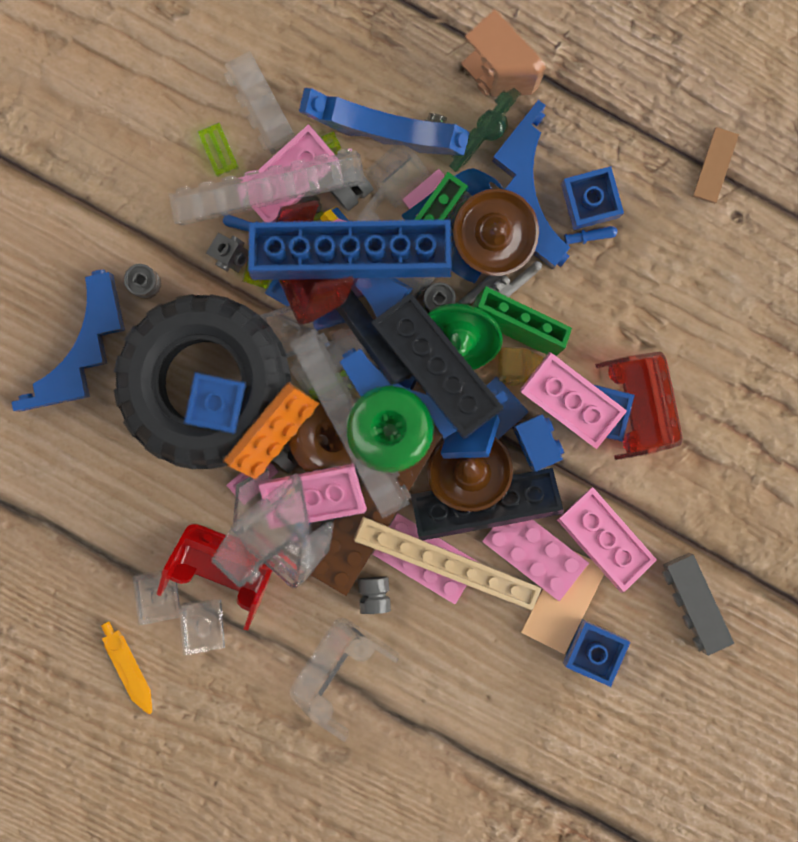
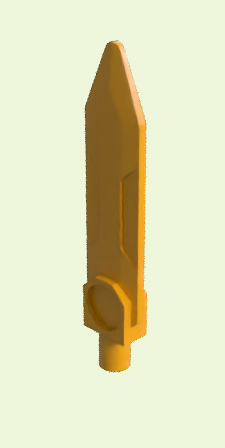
M109 621L100 625L105 634V637L102 638L104 647L131 700L147 714H151V690L124 636L121 635L119 630L114 632Z

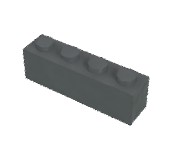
M687 553L663 564L665 569L662 572L666 583L668 585L672 584L675 593L672 596L677 606H682L685 615L682 617L687 628H692L695 637L692 639L697 650L709 656L735 644L694 554Z

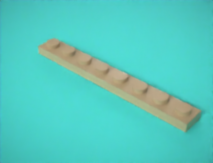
M365 517L362 518L354 537L356 542L532 611L542 589L537 585Z

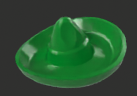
M452 303L438 306L428 312V315L473 370L492 361L501 350L503 336L500 326L485 311L470 305Z
M380 386L369 390L355 402L347 418L346 436L351 452L360 463L378 472L392 473L408 469L422 459L431 445L434 427L432 416L427 406L415 393L402 387Z

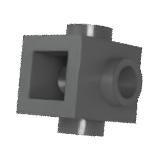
M218 232L206 254L217 261L215 265L227 272L229 269H232L239 273L242 266L247 262L249 251L243 247L245 242L232 235L230 239Z

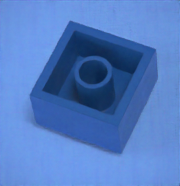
M611 166L565 178L562 181L561 187L573 230L618 219L624 214Z
M543 414L512 427L531 471H539L563 460L561 454L564 453L560 441L554 440L551 434L554 428L549 417L544 418Z
M582 619L563 660V664L568 669L611 687L631 642L625 637Z

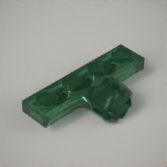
M512 88L508 92L503 90L495 100L497 103L496 107L493 110H487L479 117L476 128L472 129L469 133L464 156H451L454 160L449 167L455 172L466 165L485 140L495 141L507 131L508 121L505 114L521 95L517 89Z

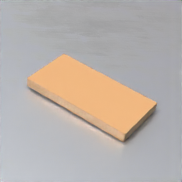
M579 553L577 554L589 563L560 601L542 589L533 611L531 610L521 630V633L563 654L566 653L604 576V573L591 559Z

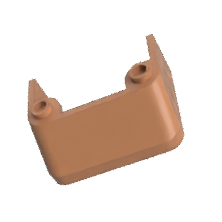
M494 9L465 36V39L475 48V51L461 63V66L478 83V89L485 96L531 95L538 89L546 66L536 52Z

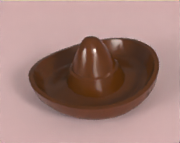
M489 189L479 192L469 198L458 211L454 223V240L457 250L469 266L481 273L491 276H503L513 273L530 260L537 247L539 225L536 214L523 197L512 191Z
M314 399L319 405L314 409L313 414L298 428L297 433L288 440L294 458L306 472L354 464V467H356L359 461L351 452L346 436V423L351 409L347 405L333 399Z
M494 438L489 457L443 459L441 450L444 441L437 446L430 458L427 472L430 488L440 501L461 511H481L495 505L507 493L512 481L513 465L508 450L499 439Z

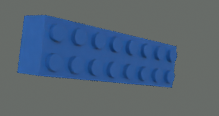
M450 220L249 223V273L252 280L451 277Z

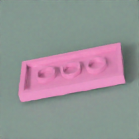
M308 124L237 190L264 222H276L338 166L341 161Z
M551 352L548 353L520 389L521 393L596 449L627 412V410Z
M354 464L261 481L258 485L272 530L365 513L366 511Z
M593 487L585 492L557 519L620 593L625 592L657 560Z
M397 513L389 527L419 539L416 524ZM440 538L423 540L476 561ZM377 549L373 552V555L453 604L457 603L467 586Z
M534 520L493 527L482 541L558 601L563 598L589 564Z

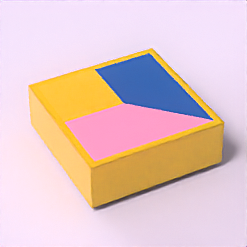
M338 206L326 211L320 217L322 222L350 221Z

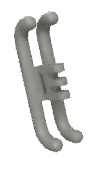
M535 261L512 282L506 275H489L457 303L470 305L485 287L509 297L542 268V264L539 261Z

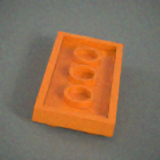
M288 383L224 461L229 467L256 480L266 470V467L273 458L281 452L288 440L297 433L298 428L313 414L314 409L319 404L312 397Z

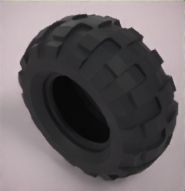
M190 294L176 297L175 300L159 304L146 313L147 316L138 325H133L125 337L124 347L121 354L117 356L114 373H116V389H114L116 406L120 408L124 418L123 423L132 437H135L145 447L146 451L158 459L188 469L225 467L228 465L224 459L288 383L291 384L288 357L282 342L272 327L259 314L244 304L231 300L228 297L213 294ZM202 342L217 343L226 348L236 360L240 370L241 383L246 384L235 433L184 423L185 418L172 406L166 390L167 372L174 358L185 348Z

